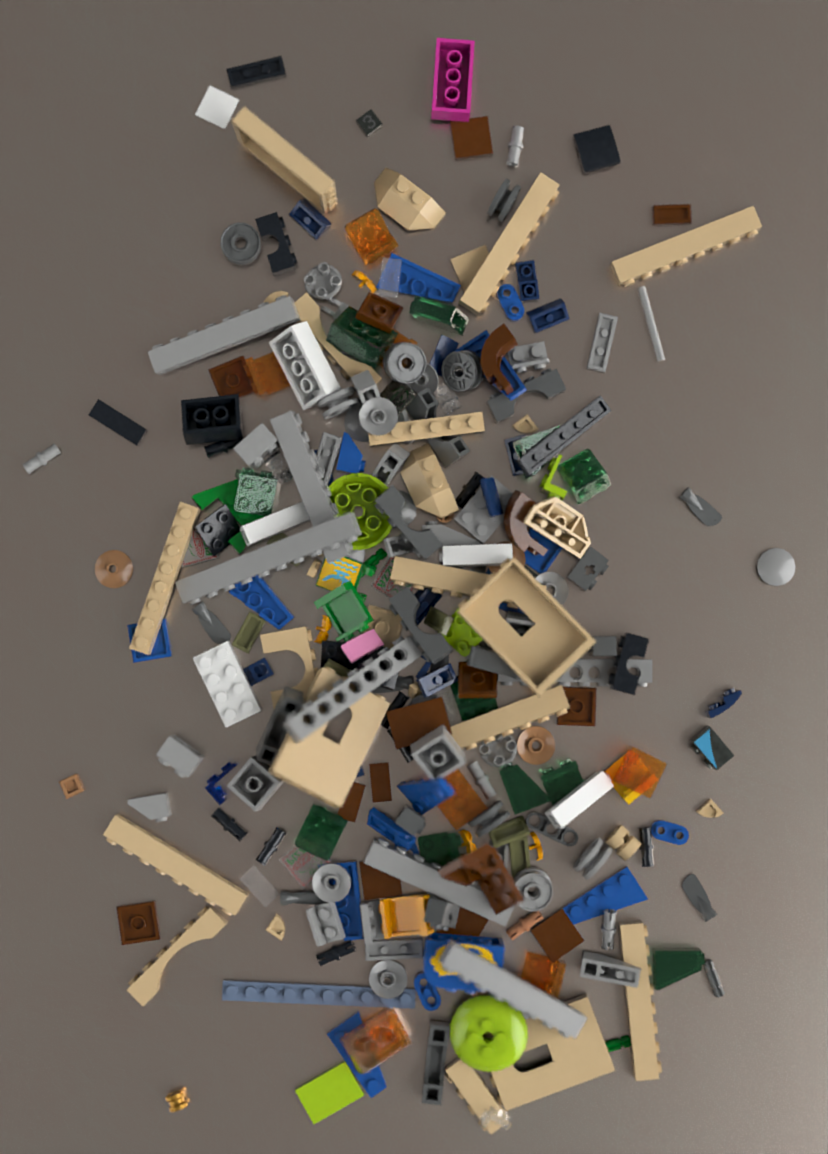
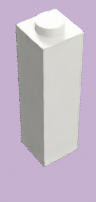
M300 502L246 524L240 528V531L248 547L309 522L310 518L304 503Z
M512 544L443 546V551H439V563H443V566L448 567L500 566L507 558L509 560L513 558Z
M604 771L595 772L547 810L545 815L555 829L563 828L614 787L611 783V777Z

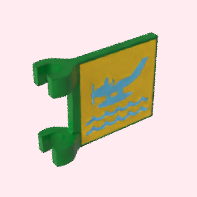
M325 557L316 586L332 591L342 584L351 581L357 591L362 574L364 573L372 577L377 567L349 557L328 563ZM358 592L363 603H365L367 595Z

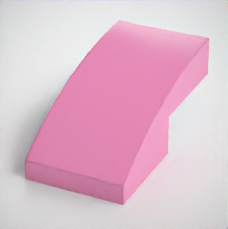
M372 629L343 644L341 649L352 664L366 654L370 655L383 647L384 644L375 630Z

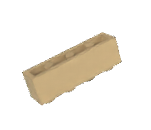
M459 1057L445 1066V1077L450 1084L454 1082L458 1088L456 1089L457 1094L462 1100L465 1098L469 1103L467 1108L473 1116L476 1114L479 1117L480 1121L478 1123L484 1131L488 1130L492 1134L510 1121L502 1106L500 1107L499 1102L474 1068L465 1064Z

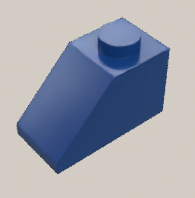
M344 432L336 470L337 472L347 474L364 472L366 461L363 460V455L349 434Z

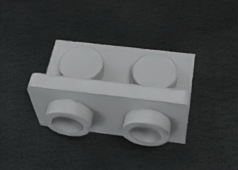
M544 341L516 346L507 352L509 364L516 374L527 372L528 368L533 367L534 370L546 368L545 365L549 364Z
M379 900L360 903L365 944L373 943V940L384 939V934L381 931L382 916L378 910Z
M335 902L317 904L306 910L307 919L317 947L346 938Z

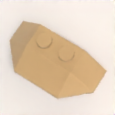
M385 168L374 182L378 208L408 231L435 229L446 214L431 196L398 172Z
M429 443L412 450L400 473L415 507L439 518H444L458 512L459 508Z
M555 496L533 505L523 521L528 527L579 559L582 558L591 544L584 515Z

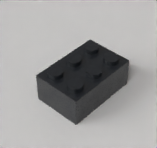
M239 394L181 400L182 428L186 445L244 439Z

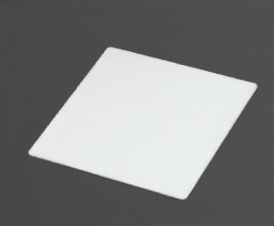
M209 86L195 115L225 129L239 99Z

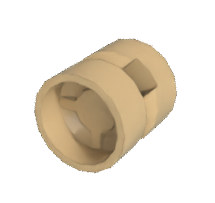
M622 824L614 829L605 840L607 845L613 850H617L616 854L624 861L629 859L641 845L634 836H629V831Z

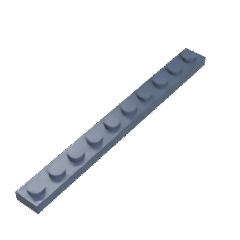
M223 980L222 1000L415 1009L416 999L415 988H405L398 997L384 999L377 996L370 986Z

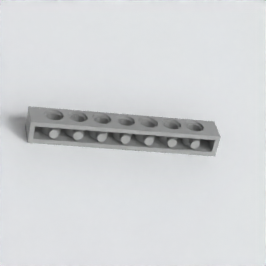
M401 636L393 642L394 646L391 649L385 647L377 653L379 655L378 658L373 660L371 657L363 663L364 667L361 670L355 668L347 674L349 676L348 679L343 681L341 678L332 685L334 689L329 692L324 690L318 694V700L314 703L310 700L301 706L303 709L297 714L294 711L286 717L287 721L283 726L294 742L302 741L422 656V653L411 637L408 636L403 639ZM394 652L400 654V660L394 657ZM379 662L385 664V671L380 669ZM364 673L370 675V681L365 680ZM349 683L354 684L355 692L350 691ZM334 694L339 695L340 703L334 701ZM318 705L324 706V714L318 711ZM303 715L309 718V725L303 723Z
M578 659L555 682H559V686H570V682H578V686H590V682H597V686H609L608 670L611 667H616L613 666L614 659ZM629 659L627 661V669L633 667L637 671L636 676H639L637 686H647V683H652V660ZM572 667L579 669V675L576 678H572L569 674ZM592 667L598 669L599 673L596 678L589 676L588 672ZM497 674V681L501 682V685H513V682H521V686H527L521 678L519 680Z

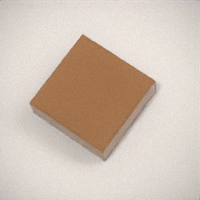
M77 773L59 781L66 799L85 791Z

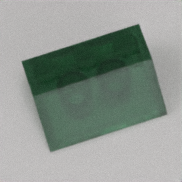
M348 306L331 324L326 341L361 360L368 366L376 368L383 361L385 352L392 346L398 333L392 330L389 334L356 319L358 310Z

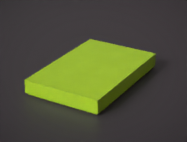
M345 1061L295 1089L313 1124L364 1096L363 1090Z

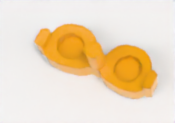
M358 270L352 273V276L355 275L362 280L358 285L360 288L366 284L371 293L376 291L375 284L364 273Z
M322 615V627L316 626V630L320 632L314 642L321 644L322 641L328 639L329 634L327 631L332 627L329 616Z
M465 829L458 831L464 843L460 844V847L466 846L467 854L475 850L476 846L472 843V834Z
M530 832L535 844L528 846L529 850L537 848L538 858L536 861L542 860L543 850L536 833Z

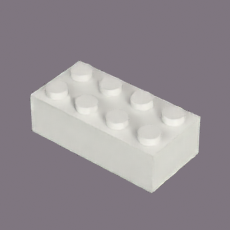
M307 321L290 326L269 342L303 410L318 406L317 402L341 390Z
M230 641L222 643L193 658L226 728L263 710Z

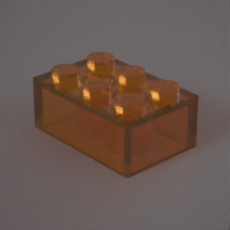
M459 769L443 777L455 793L437 805L456 831L487 808Z
M392 1008L384 1009L339 1038L357 1072L363 1075L412 1044L409 1035Z

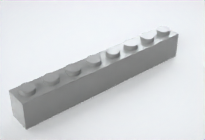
M286 295L276 298V302L270 304L269 302L258 305V309L253 311L251 309L240 312V316L235 318L233 316L226 317L220 324L212 323L206 325L202 331L194 330L187 333L188 336L184 338H173L169 344L164 346L163 344L153 346V350L148 351L155 373L162 375L300 321L301 319L293 298Z
M289 411L270 419L313 527L337 518L338 508L335 503L331 502L329 497L331 496V491L328 485H325L323 482L324 474L322 469L316 465L315 460H317L314 450H310L308 442H310L306 431L303 432L301 428L303 423L300 415L296 414L295 411ZM344 541L339 543L340 547L330 551L328 548L323 549L327 562L332 563L353 554L351 551L353 549L352 543L347 544Z
M373 839L364 858L365 864L506 926L515 906L496 915L477 881L464 886L441 878L438 870L442 869L440 864L424 861L425 858L418 854L413 856L407 853V850L403 847L396 846L395 848L389 845V842L385 839Z
M451 939L439 958L440 963L443 965L442 969L451 974L453 971L458 973V977L463 981L476 983L475 987L479 990L492 992L494 998L499 1001L503 999L508 1001V1005L518 1011L520 1008L523 1009L528 1017L534 1020L536 1017L541 1019L543 1025L550 1029L552 1027L559 1029L558 1033L566 1038L571 1036L576 1039L587 1020V1017L577 1009Z

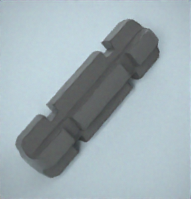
M711 959L704 961L702 964L704 970L707 971L706 975L713 988L714 996L718 998L725 995L723 987L720 986L721 981L716 969H714L713 961Z

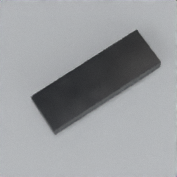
M282 56L226 69L231 89L286 76Z
M99 399L88 414L136 446L139 445L147 432V429Z

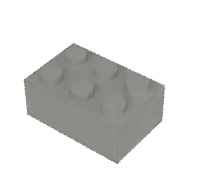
M496 478L494 480L503 509L502 515L489 517L482 489L480 488L454 519L460 527L477 541H480L482 545L504 521L505 508L513 494Z

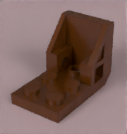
M488 844L473 850L438 870L441 878L464 886L478 881L481 890L484 892L496 915L524 901L496 848Z

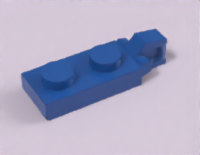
M374 807L369 811L367 825L395 845L399 843L409 849L415 844L416 837L404 830L384 813Z

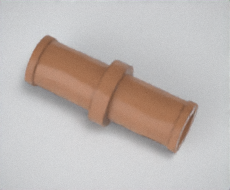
M533 911L525 918L521 917L518 923L506 930V933L514 941L515 938L525 931L529 932L531 927L540 920H543L544 917L541 912Z

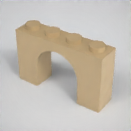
M305 626L260 635L264 654L291 650L301 656L305 664V675L302 681L292 688L302 691L303 698H305L318 671V667L314 668L313 660H316L315 650L310 648V641H313L311 630H307ZM283 689L271 692L273 709H275Z

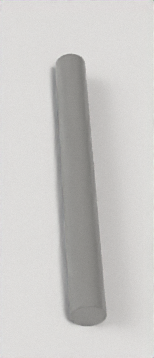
M642 286L638 288L657 361L665 360L646 288Z

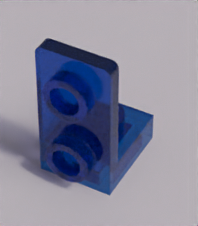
M229 761L221 768L223 772L218 777L214 774L206 781L208 785L205 789L219 805L227 800L225 797L227 793L220 785L217 787L215 784L238 765L236 762L231 764Z

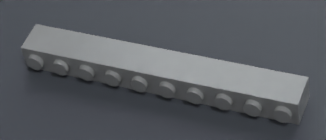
M354 512L347 513L176 581L175 584L182 603L194 605L201 602L200 598L207 596V599L217 596V591L224 589L226 592L234 589L237 583L241 582L242 585L253 581L252 577L259 576V578L270 575V570L276 569V571L287 568L286 564L293 562L295 565L305 561L304 557L311 555L312 558L323 554L321 551L328 548L330 551L340 547L339 543L346 541L347 544L358 540L357 536L362 535Z

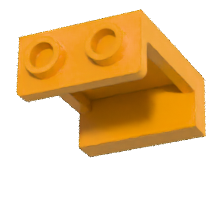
M430 895L386 897L380 900L378 910L382 916L381 931L384 934V938L389 939L391 937L409 935L429 936L434 933V928L430 927V923L424 921Z

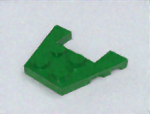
M248 475L191 496L192 500L202 511L218 499L222 505H227L241 527L265 517L272 506L271 502ZM241 531L228 541L238 555L246 547Z

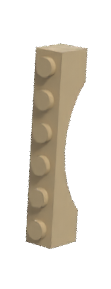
M307 292L295 302L301 319L300 322L307 321L321 350H325L329 354L327 358L334 366L337 364L342 369L339 372L346 380L369 370L376 385L382 382V378L370 364L348 358L331 344L321 325L320 308Z
M476 412L398 422L394 429L385 435L377 436L368 433L369 444L373 446L485 431L483 413Z
M205 906L197 914L199 918L195 922L191 920L183 928L185 932L181 936L177 934L170 941L172 945L167 950L163 948L156 955L158 959L154 963L150 961L143 967L144 973L140 977L135 975L128 982L130 987L127 991L142 1007L159 991L163 970L169 959L177 951L192 942L213 938L228 923L213 906L209 909Z

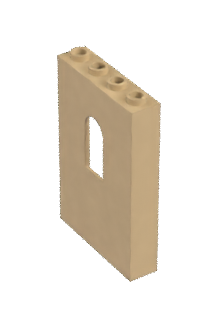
M244 106L232 120L238 142L324 214L328 210L331 212L337 205L335 181Z
M515 557L511 560L507 558L500 565L502 569L497 574L492 572L485 579L487 583L483 587L479 585L472 592L474 596L469 601L464 599L457 606L459 608L457 613L525 684L540 697L596 641ZM505 600L513 601L535 625L521 637L500 616L498 608L501 602Z
M322 667L317 671L304 698V704L310 700L314 703L318 700V694L324 690L331 691L334 689L332 685L341 678L345 681L348 677H341L335 674L336 671L332 668ZM349 683L350 691L355 692L354 684ZM369 692L349 707L352 717L339 744L322 736L328 722L298 743H295L289 733H287L268 773L334 808H340L390 703L385 701V697ZM334 694V701L340 703L339 695ZM318 705V711L322 714L325 713V708L322 705ZM303 715V723L309 725V718Z
M587 993L564 1002L587 1017L576 1039L571 1036L568 1038L558 1033L559 1029L552 1027V1029L542 1024V1020L537 1017L535 1020L530 1017L528 1019L525 1018L528 1039L524 1052L547 1044L554 1062L527 1072L517 1071L514 1065L500 1071L491 1072V1084L493 1088L497 1087L499 1095L496 1096L500 1107L504 1106L505 1111L615 1071ZM491 1032L483 1034L486 1038L494 1037Z

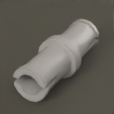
M521 126L512 127L511 142L508 143L509 153L506 162L509 166H518L520 150L523 149L522 138L524 128Z
M53 443V445L42 452L38 451L36 456L22 465L30 474L40 466L47 465L49 460L61 454V452Z
M478 761L467 766L476 781L474 783L480 787L486 800L497 794L488 780V775L484 774Z
M608 909L604 910V924L601 926V932L603 933L601 948L604 950H608V947L609 950L614 949V934L617 928L615 927L616 911L610 909V913Z

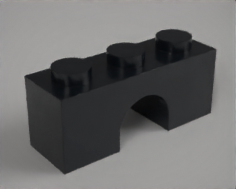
M277 212L256 218L262 241L274 239L279 243L277 251L267 255L274 277L296 270L294 264H297L294 252L290 253L288 247L292 245L289 235H284L282 229L286 227L283 217H278Z
M624 633V636H620L618 647H621L620 652L613 661V666H616L614 674H610L608 684L611 685L610 689L635 695L639 676L633 675L628 671L627 661L632 656L645 657L649 638L630 633Z

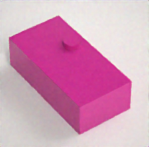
M436 39L431 119L469 122L474 40Z

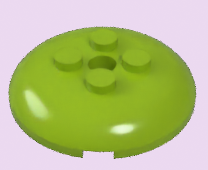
M364 473L344 475L329 485L331 496L329 497L331 502L335 503L338 508V517L347 513H353L358 506H361L363 509L362 516H355L362 535L357 536L358 540L351 542L353 545L352 550H364L378 545L389 535L393 528L387 521L390 517L385 512L381 514L374 506L377 503L374 499L388 487L378 478Z
M478 995L468 999L457 1009L450 1025V1040L455 1053L465 1064L476 1070L495 1072L510 1067L521 1057L527 1044V1023L522 1012L509 1006L508 1001L504 999L499 1001L490 995ZM491 1032L494 1037L486 1038L483 1034Z

